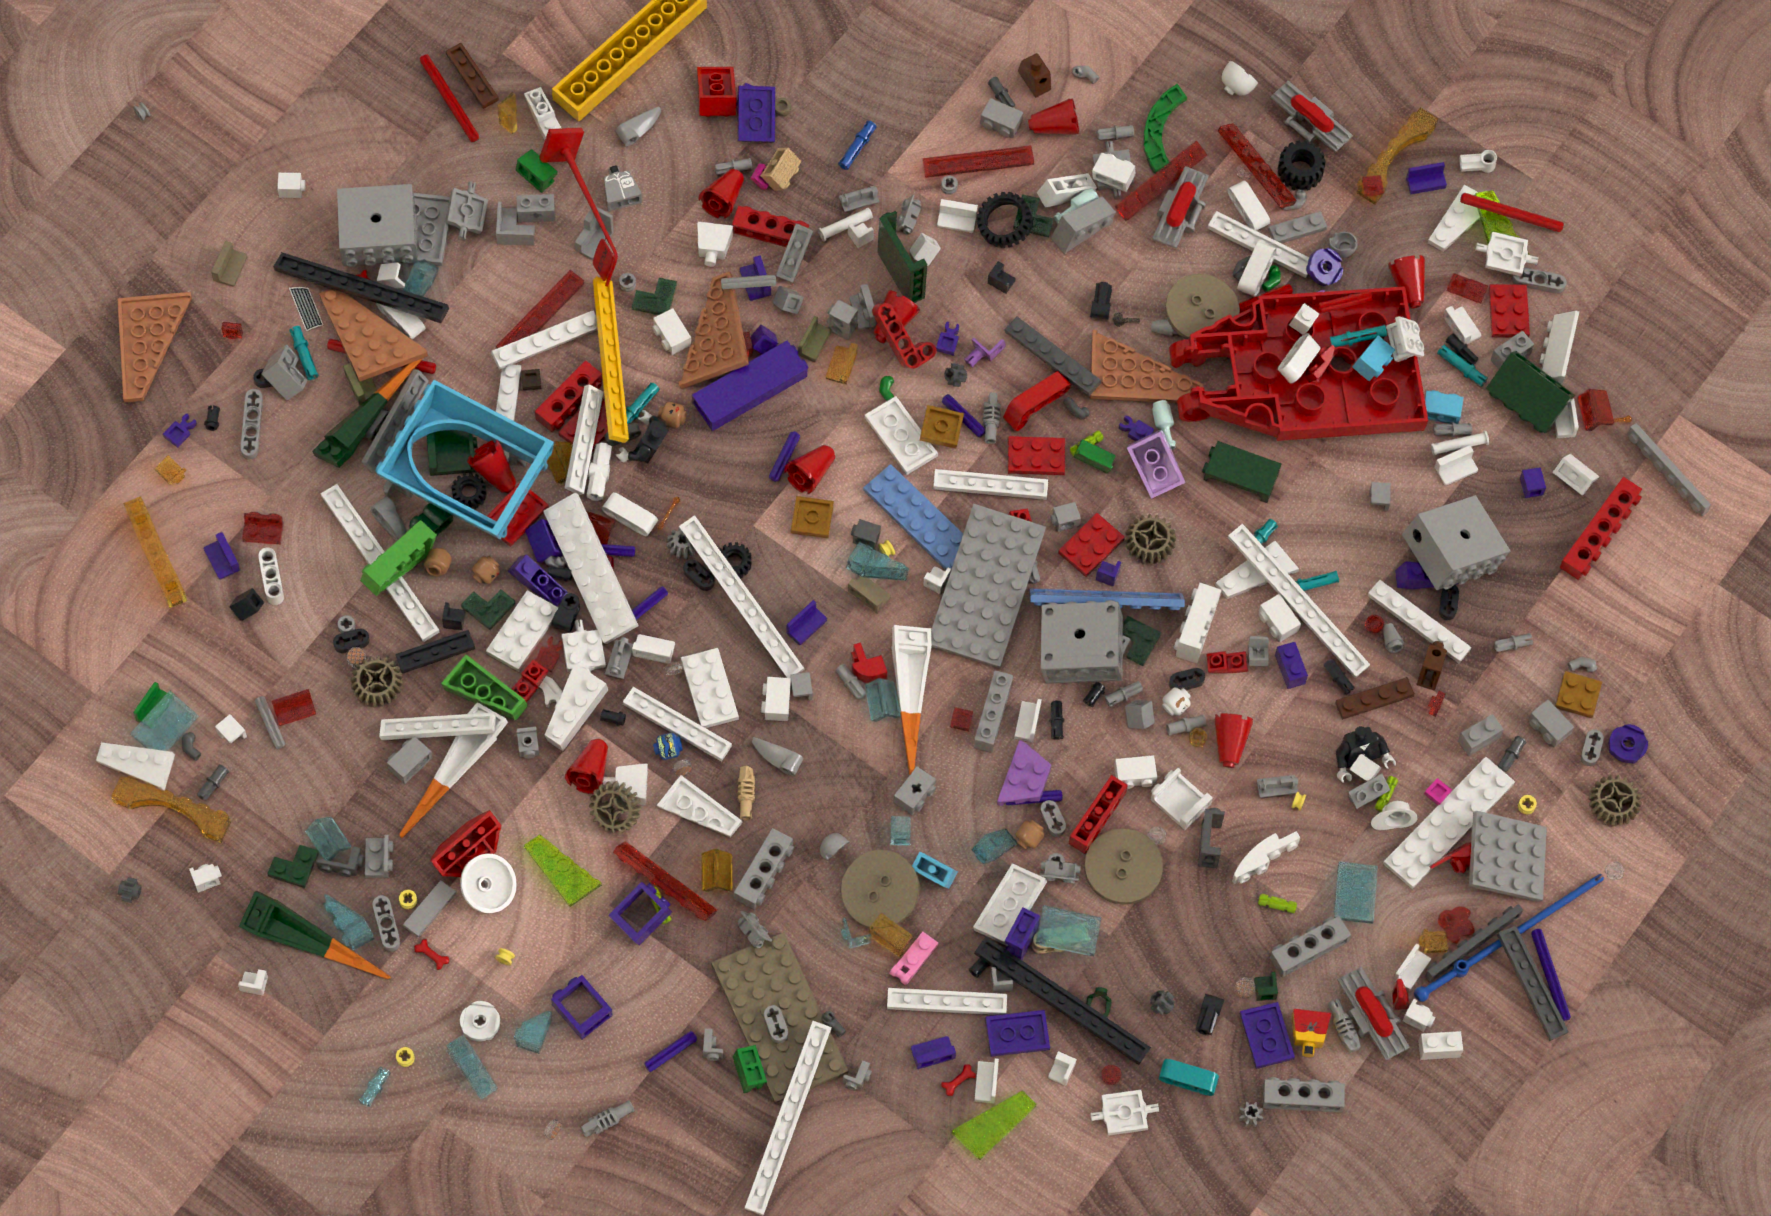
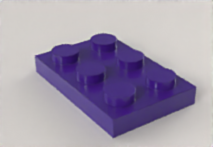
M738 86L737 141L775 142V87Z
M1278 1002L1240 1011V1018L1256 1069L1294 1060V1052Z
M1045 1010L986 1016L991 1057L1050 1050Z

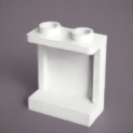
M1177 768L1175 771L1171 770L1165 776V781L1161 785L1158 783L1151 790V801L1182 829L1186 830L1211 805L1213 797L1208 793L1202 794L1181 775V770Z

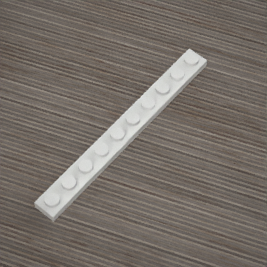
M336 484L322 492L321 497L367 563L371 565L379 555L384 553V550ZM403 577L386 588L423 642L440 633L438 627Z
M694 515L681 524L679 527L784 675L790 678V674H798L805 670Z
M1243 524L1228 535L1227 538L1275 591L1281 595L1284 601L1354 678L1358 677L1370 666L1368 661Z
M812 1021L746 1202L745 1210L764 1215L832 1027Z

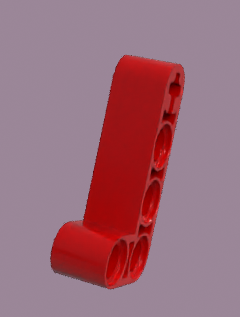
M878 303L873 307L872 314L902 367L915 369L935 356L936 347L933 343L919 342L916 345L913 344L890 304ZM891 323L895 325V330L892 333L889 330ZM902 339L904 341V346L900 349L898 346V342ZM924 346L928 347V353L926 355L923 354ZM910 355L913 357V362L911 365H909L907 362V359Z
M1059 371L1055 372L1015 397L1009 403L1003 419L1016 432L1021 430L1032 414L1066 394L1072 384Z

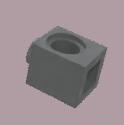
M859 519L858 524H854L851 531L853 543L875 550L881 534V526Z

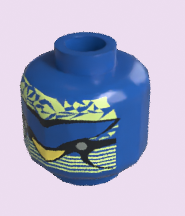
M673 732L659 735L656 739L657 743L653 744L655 755L659 754L662 760L678 757L680 751H683L680 736H676Z

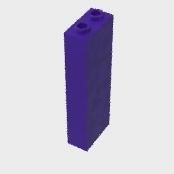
M788 340L750 361L749 365L732 371L692 394V403L711 431H714L806 378L809 367L804 359L801 360L798 356L796 347L790 345Z

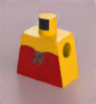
M1293 1009L1291 1015L1294 1045L1303 1046L1302 1056L1314 1057V1049L1322 1048L1331 1013Z

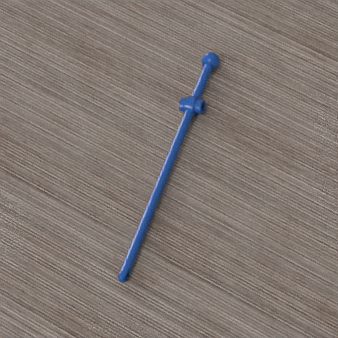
M1598 874L1518 926L1519 933L1522 934L1602 882L1604 877L1595 881L1602 874ZM1498 939L1466 961H1456L1451 971L1428 986L1417 987L1414 990L1415 998L1419 1002H1424L1429 998L1431 992L1454 977L1466 976L1471 966L1502 947L1500 940Z

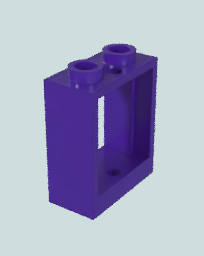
M643 882L608 915L639 946L672 913L668 908L671 904L663 896L659 898L655 894L657 890L650 883L645 885ZM645 891L662 909L637 933L621 914Z
M583 975L571 979L567 987L563 990H557L552 995L553 998H551L552 1006L581 1040L613 1016L610 1006ZM582 985L601 1009L579 1025L561 1004V1001Z

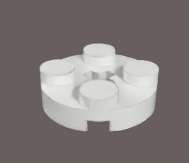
M476 1001L465 1008L460 1016L463 1034L469 1039L478 1042L493 1039L500 1027V1016L494 1006L485 1001ZM479 1017H483V1021L486 1022L485 1024L478 1026L477 1023H475V1020H479Z

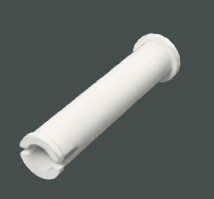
M866 208L827 227L818 228L819 236L825 242L827 238L847 230L848 225L851 223L853 226L872 219V212L869 208Z
M1485 430L1480 434L1432 443L1431 451L1433 455L1463 449L1467 446L1489 445V437Z

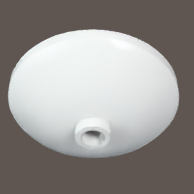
M482 854L471 859L464 867L460 880L461 891L466 902L475 910L483 913L498 912L506 908L512 901L516 892V876L510 864L502 857L494 854ZM482 881L485 883L484 888L481 886Z

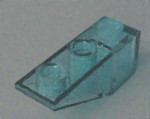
M861 542L858 543L849 556L846 567L862 577L906 581L909 568L903 563L896 562L886 554H881L869 545H864Z
M324 895V908L328 914H333L334 919L332 921L337 930H342L344 935L341 937L346 946L350 945L352 950H355L374 940L373 933L363 916L329 895Z
M464 1035L446 1045L448 1054L481 1100L498 1089Z

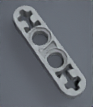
M250 389L245 395L241 453L246 459H254L259 452L263 397L258 389ZM256 395L255 406H252L251 398ZM250 412H256L258 414V416L255 419H249L247 417ZM255 429L256 434L250 437L246 435V431ZM248 442H251L253 450H251V453H247L249 448Z

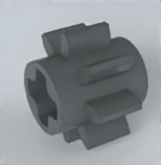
M951 363V368H946L944 377L948 381V385L961 387V382H966L967 371L964 369V365Z
M128 877L127 881L120 882L118 895H121L122 901L132 903V899L138 900L142 886L138 885L137 879Z
M1156 991L1150 999L1151 1009L1156 1014L1170 1013L1174 1008L1175 1002L1172 1000L1174 996L1169 991Z

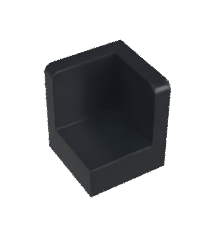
M998 261L988 275L987 284L1007 294L1016 279L1004 272V264Z
M251 588L237 596L229 607L239 620L243 621L257 613L264 604V601Z
M445 602L442 617L443 628L463 631L465 610L450 608L449 603Z

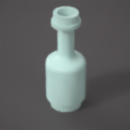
M1090 188L1075 196L1070 201L1071 207L1061 214L1059 212L1056 213L1054 216L1056 223H1059L1063 215L1098 199L1097 193Z
M1166 400L1153 403L1152 408L1155 426L1157 429L1163 430L1173 450L1176 448V442L1172 440L1170 427L1174 425L1171 407Z

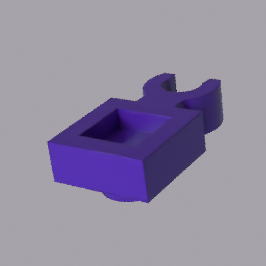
M947 321L945 324L946 333H940L936 351L954 356L959 336H955L959 332V324H956L955 329H950V322Z
M189 414L183 415L180 424L175 421L163 433V437L177 448L190 436L188 429H193L197 425L195 419L191 423L186 422L189 419Z
M1126 415L1124 421L1128 425L1119 424V429L1124 432L1129 431L1128 437L1134 441L1154 433L1152 427L1140 420L1135 424L1132 418Z

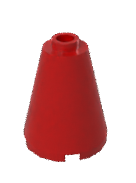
M1073 98L1031 115V119L1028 120L1029 129L1037 134H1079V123Z
M730 169L702 190L698 198L703 203L702 208L715 218L722 216L724 217L723 219L729 217L744 182L743 174L737 169Z
M1415 255L1395 259V264L1388 263V268L1397 287L1405 286L1408 306L1411 309L1421 307V303L1424 302L1425 258L1422 255H1419L1420 259H1415Z
M888 290L884 303H888L894 308L905 327L919 313L920 309H917L918 306L903 295L902 297H897V292ZM876 323L873 332L876 336L875 339L882 344L888 343L878 323ZM891 323L889 326V330L891 333L895 330V325L893 323Z
M493 440L488 441L475 450L476 455L474 457L470 455L467 462L470 467L501 493H509L515 488L516 479L501 443L496 440V443Z
M822 445L788 462L785 465L784 471L785 473L788 472L789 477L787 479L789 483L801 493L804 491L808 492L807 494L813 492L835 460V452L830 446Z
M1221 713L1220 717L1215 714L1219 762L1223 763V767L1234 768L1240 762L1253 725V719L1247 716V720H1244L1242 715Z
M591 740L566 771L565 779L570 786L571 784L577 786L576 790L579 792L594 794V790L599 789V786L603 784L608 746L604 740Z

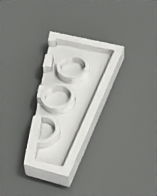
M1464 185L1428 239V244L1444 252L1488 212L1461 203L1460 199L1463 193L1491 200L1490 198Z
M1276 541L1265 547L1288 574H1294L1299 571L1296 564ZM1247 560L1218 580L1215 586L1222 590L1221 593L1226 599L1245 593L1251 588L1263 586L1267 581Z
M101 742L96 761L99 764L118 772H123L130 777L137 778L165 791L175 754L170 751Z
M680 775L657 804L658 808L730 838L743 823L742 820L682 775Z

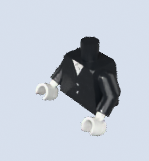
M642 410L644 416L638 417V419L645 425L649 424L648 428L634 451L628 453L624 447L619 448L621 453L616 454L621 462H626L629 459L630 461H640L648 464L669 431L666 428L667 422L662 418L652 416L646 410Z
M1359 726L1355 731L1345 734L1342 743L1336 750L1337 766L1340 768L1337 778L1343 783L1345 775L1348 781L1352 780V775L1346 771V768L1352 767L1360 754L1370 760L1380 758L1383 755L1382 762L1387 769V762L1390 760L1395 766L1396 761L1388 753L1390 751L1385 738L1377 732H1372L1370 727Z

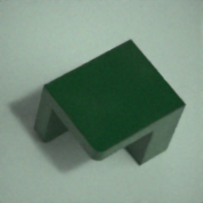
M1271 972L1270 976L1255 977L1256 1001L1276 1000L1278 995L1276 972Z

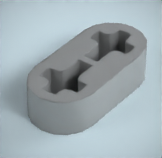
M1590 730L1585 737L1581 752V762L1586 766H1594L1599 759L1604 737L1598 730ZM1593 736H1596L1597 740L1595 745H1591V738ZM1591 750V751H1593V753H1592V757H1593V758H1592L1591 760H1588V756H1587V755H1588L1589 751Z
M1051 800L1043 802L1040 814L1048 832L1054 837L1062 836L1065 832L1066 823L1058 805ZM1046 807H1049L1050 809L1053 808L1052 817L1048 811L1045 812ZM1053 821H1055L1058 826L1061 825L1060 831H1057L1056 828L1053 829Z
M774 1005L767 1007L764 1011V1020L773 1042L783 1043L788 1038V1029L782 1011ZM771 1011H773L774 1014H777V1022H773L772 1017H768L770 1016ZM776 1027H779L780 1032H784L781 1038L775 1035Z

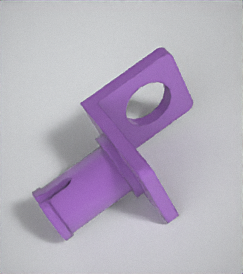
M972 338L975 349L964 360L972 368L983 356L992 361L1006 347L1005 341L1001 339L988 351L975 338Z

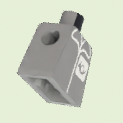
M616 165L608 169L610 175L604 177L608 212L642 203L641 191L629 171L620 172L619 166Z

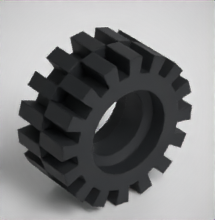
M469 472V476H466V473H463V477L459 475L457 480L453 481L451 487L453 499L470 508L475 506V509L478 508V504H483V500L486 499L487 495L486 485L482 478L479 479V475L475 474L473 476V473ZM466 486H473L476 488V493L471 497H466L462 494V489Z
M730 542L728 546L725 544L723 549L720 548L726 560L732 555H737L741 558L742 562L739 566H731L740 579L743 578V574H748V570L751 569L752 565L751 552L749 553L748 548H745L743 544L738 546V542H735V545H732V542Z

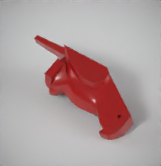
M1471 842L1465 843L1446 854L1443 858L1430 865V869L1450 859L1454 872L1464 874L1466 868L1470 866Z

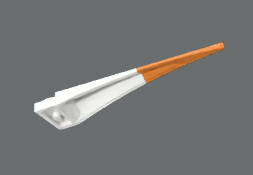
M894 625L892 627L891 649L910 776L915 769L921 709L931 652V629Z
M477 702L468 714L493 713L494 711ZM494 712L496 716L494 733L457 735L427 791L400 832L401 838L416 825L497 740L496 737L508 723L506 718Z

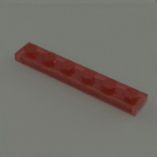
M1234 123L1220 126L1218 129L1219 134L1280 208L1294 206L1297 201L1254 149L1248 139L1245 138Z
M1194 141L1114 207L1125 221L1129 220L1177 181L1185 166L1193 168L1207 156L1206 152L1198 141Z
M1030 145L923 158L922 163L925 178L1029 166L1034 165L1032 146Z
M569 270L496 345V349L537 333L584 285V280Z
M625 841L616 846L613 853L621 861L628 863L636 872L644 875L652 884L664 890L668 896L673 897L683 907L695 913L696 917L706 922L716 914L717 909L629 843Z

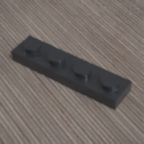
M469 630L397 653L395 656L403 674L474 650L475 645Z

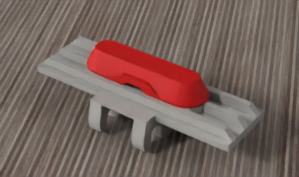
M1287 81L1271 96V99L1290 114L1285 124L1287 126L1290 125L1308 141V144H1311V142L1318 138L1336 153L1353 137L1349 131L1333 119V111L1316 97L1308 98L1291 82ZM1305 118L1313 125V133H1309L1295 120L1302 121Z
M1186 166L1184 167L1174 191L1168 189L1163 203L1157 212V217L1162 216L1152 238L1153 240L1177 248L1184 231L1188 233L1194 232V226L1200 212L1206 206L1205 202L1199 200V197L1209 175ZM1189 206L1195 207L1189 221H1186L1184 217Z
M1362 967L1337 979L1354 1007L1347 1014L1351 1019L1354 1018L1360 1027L1358 1032L1360 1038L1365 1037L1369 1033L1385 1060L1410 1048L1397 1027V1024L1401 1022L1400 1018L1396 1017L1385 999L1384 991L1376 992Z

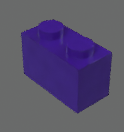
M1296 642L1277 646L1275 658L1287 689L1305 685L1308 674Z

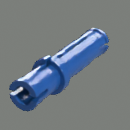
M867 120L862 130L855 135V140L838 163L842 169L848 170L863 146L868 144L871 134L877 128L875 123Z

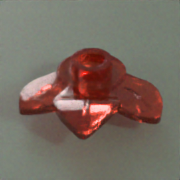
M1459 906L1451 911L1445 910L1440 913L1438 923L1445 930V936L1449 941L1458 944L1460 935L1469 936L1475 932L1472 922L1468 920L1471 914L1469 909Z

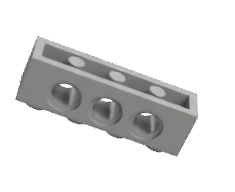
M994 671L975 736L974 748L993 752L1012 687L1013 675Z
M772 828L734 892L735 900L754 910L757 905L761 906L766 897L764 893L767 888H772L776 873L782 871L785 865L783 861L786 856H791L795 848L793 846V838ZM772 851H778L780 853L778 856L770 855ZM763 867H768L770 871L764 873L760 869ZM758 883L761 886L758 889H753L751 885Z
M1340 916L1334 919L1330 917L1323 921V925L1309 928L1306 934L1292 937L1289 943L1275 946L1272 949L1270 960L1280 976L1284 977L1348 943L1351 934ZM1327 933L1331 938L1325 939L1321 934ZM1311 942L1314 947L1308 948L1305 946V943ZM1294 951L1297 957L1289 956L1288 952Z
M1271 1077L1268 1080L1265 1079L1263 1083L1262 1108L1342 1113L1345 1106V1084H1341L1339 1081L1332 1080L1328 1081V1083H1322L1319 1080L1311 1079L1308 1082H1304L1296 1078L1285 1081ZM1279 1090H1286L1289 1095L1281 1096ZM1305 1091L1309 1096L1301 1097L1298 1092ZM1325 1092L1328 1094V1098H1321L1318 1093Z

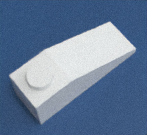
M1089 173L1047 179L1037 194L1045 207H1051L1070 201L1085 189L1089 190L1092 188L1096 190L1097 187Z

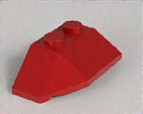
M490 810L467 821L440 844L430 862L441 876L461 877L464 867L471 859L482 854L496 853L502 825Z

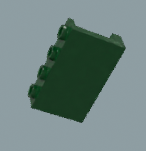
M1517 351L1509 354L1486 387L1493 398L1503 401L1506 408L1512 411L1515 410L1519 413V417L1522 420L1531 422L1534 425V429L1540 433H1547L1552 429L1551 426L1565 406L1575 397V394Z
M443 430L427 435L430 476L476 472L469 466L467 460L470 455L472 457L476 455L474 454V448H478L477 437H473L471 433L458 430Z

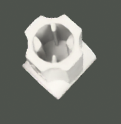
M1485 150L1480 154L1460 155L1461 172L1479 170L1485 173L1492 172L1496 166L1497 155L1492 150Z

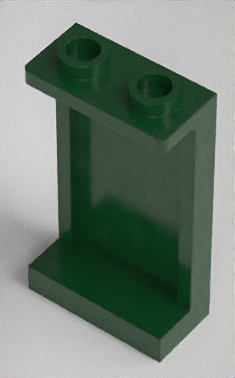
M1217 441L1216 446H1212L1208 457H1211L1209 463L1205 462L1202 473L1205 475L1203 480L1207 481L1208 478L1218 480L1261 496L1260 501L1268 503L1282 463Z

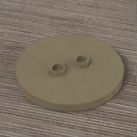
M1206 274L1188 275L1177 281L1170 289L1165 302V312L1169 324L1184 339H1189L1190 334L1206 326H1212L1216 321L1229 314L1234 317L1240 312L1239 303L1233 290L1222 280Z
M1120 828L1107 831L1093 841L1086 854L1084 869L1087 881L1096 894L1109 902L1126 905L1140 902L1156 890L1162 877L1163 860L1158 847L1148 836L1136 830Z
M873 850L856 858L846 870L841 887L842 900L848 913L859 923L876 929L893 927L904 921L914 910L920 891L917 873L910 862L901 855L889 850Z

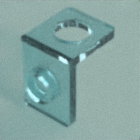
M842 918L843 929H841L843 940H847L849 949L871 943V934L852 939L846 918Z

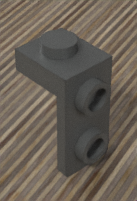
M352 847L348 864L317 859L316 864L318 869L325 873L337 872L344 877L356 876L358 867L363 865L364 855H362L360 848Z

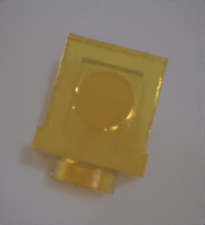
M169 455L154 468L169 485L180 483L185 477L184 473L187 471L185 468H181Z
M1423 929L1422 934L1419 935V945L1423 947V953L1447 952L1446 931L1428 932V929Z

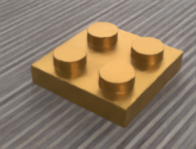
M927 405L920 441L956 449L964 413Z
M796 496L791 533L829 538L834 501Z
M1565 671L1555 707L1593 718L1602 681Z

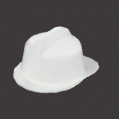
M1393 801L1385 805L1382 812L1372 819L1371 826L1376 830L1404 828L1416 823L1418 818L1417 814L1410 810L1408 803Z

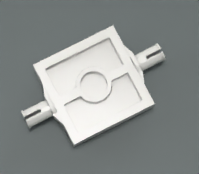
M1492 232L1488 245L1476 244L1475 251L1486 253L1485 268L1521 276L1526 262L1535 265L1538 263V257L1528 255V240Z
M576 620V631L565 633L561 636L567 672H571L574 663L590 673L594 669L605 668L602 639L598 630H584L583 620H579V622Z
M1135 1090L1102 1095V1112L1090 1113L1091 1121L1103 1119L1109 1136L1148 1130L1147 1113L1159 1112L1158 1103L1146 1105L1142 1097V1091Z

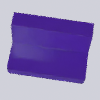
M1444 162L1409 168L1406 181L1410 195L1445 189L1447 183L1443 173L1445 168Z
M761 255L753 257V264L740 267L741 277L767 275ZM771 286L745 288L750 301L771 296Z
M541 519L525 530L537 562L542 563L550 556H563L547 520Z
M223 532L215 535L216 542L203 548L220 580L240 571L238 561Z
M813 600L786 625V633L798 645H801L827 621V617L816 608V602Z
M948 1036L911 1046L917 1069L953 1060L956 1057L955 1048L951 1045Z

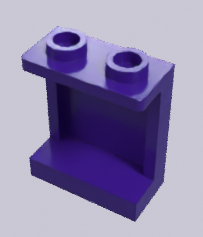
M1022 907L1004 943L1008 945L1006 950L1020 960H1023L1033 941L1034 935L1038 932L1040 915Z

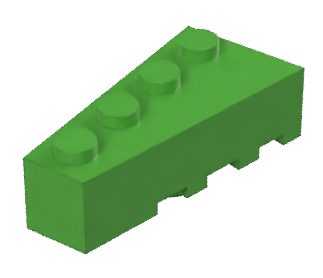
M420 520L389 549L379 555L371 565L368 564L363 568L360 581L374 595H379L427 557L437 535Z
M468 655L461 659L441 683L445 691L475 704L478 702L488 709L515 721L528 707L525 699Z

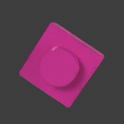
M758 164L750 178L761 190H766L769 186L760 176L766 168L764 164Z
M1437 778L1424 794L1434 803L1440 805L1452 792V789Z

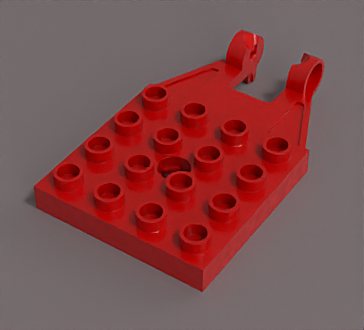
M1405 286L1258 296L1257 301L1253 302L1248 310L1234 317L1229 314L1216 321L1212 326H1206L1190 334L1189 339L1177 341L1169 347L1171 366L1174 368H1178L1185 363H1191L1198 367L1206 361V358L1229 357L1231 360L1234 385H1230L1226 390L1205 391L1204 387L1196 386V388L1191 389L1190 393L1184 394L1177 399L1179 418L1183 421L1196 422L1214 417L1276 437L1277 441L1424 431L1428 423L1417 356H1412L1399 362L1394 361L1393 357L1387 366H1382L1383 372L1377 378L1374 376L1370 381L1352 367L1374 339L1353 343V346L1335 347L1332 358L1343 357L1345 362L1351 364V368L1345 372L1334 369L1329 363L1318 379L1308 382L1305 376L1309 373L1308 369L1315 364L1312 360L1297 381L1289 383L1278 370L1279 365L1296 341L1303 336L1289 326L1303 304L1319 313V316L1307 333L1320 347H1328L1331 345V336L1346 334L1347 331L1351 333L1383 325L1387 326L1395 323V318L1398 316L1411 320ZM1366 291L1371 292L1372 300L1370 302L1326 313L1319 312L1318 304L1320 302ZM1387 332V336L1381 338L1391 346Z

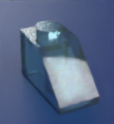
M425 259L414 263L403 290L424 296L434 283L439 267Z
M1005 828L985 834L971 850L980 862L986 864L995 861L1016 846L1017 841Z
M546 1011L522 1022L521 1028H517L514 1034L516 1046L539 1054L553 1018L552 1012Z

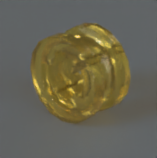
M1194 728L1189 736L1190 743L1195 747H1201L1206 743V731L1202 728ZM1195 734H1197L1198 736L1202 735L1201 741L1199 739H1194Z

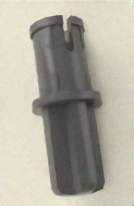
M998 77L991 78L988 81V85L994 91L995 98L999 99L1003 104L1014 107L1015 103L1009 96L1008 89L1003 87Z
M1516 736L1510 747L1506 748L1505 755L1498 764L1502 771L1507 772L1515 759L1519 758L1520 751L1527 743L1524 738Z
M219 764L213 774L206 778L207 781L199 790L197 796L206 801L213 791L220 787V782L229 773V770Z

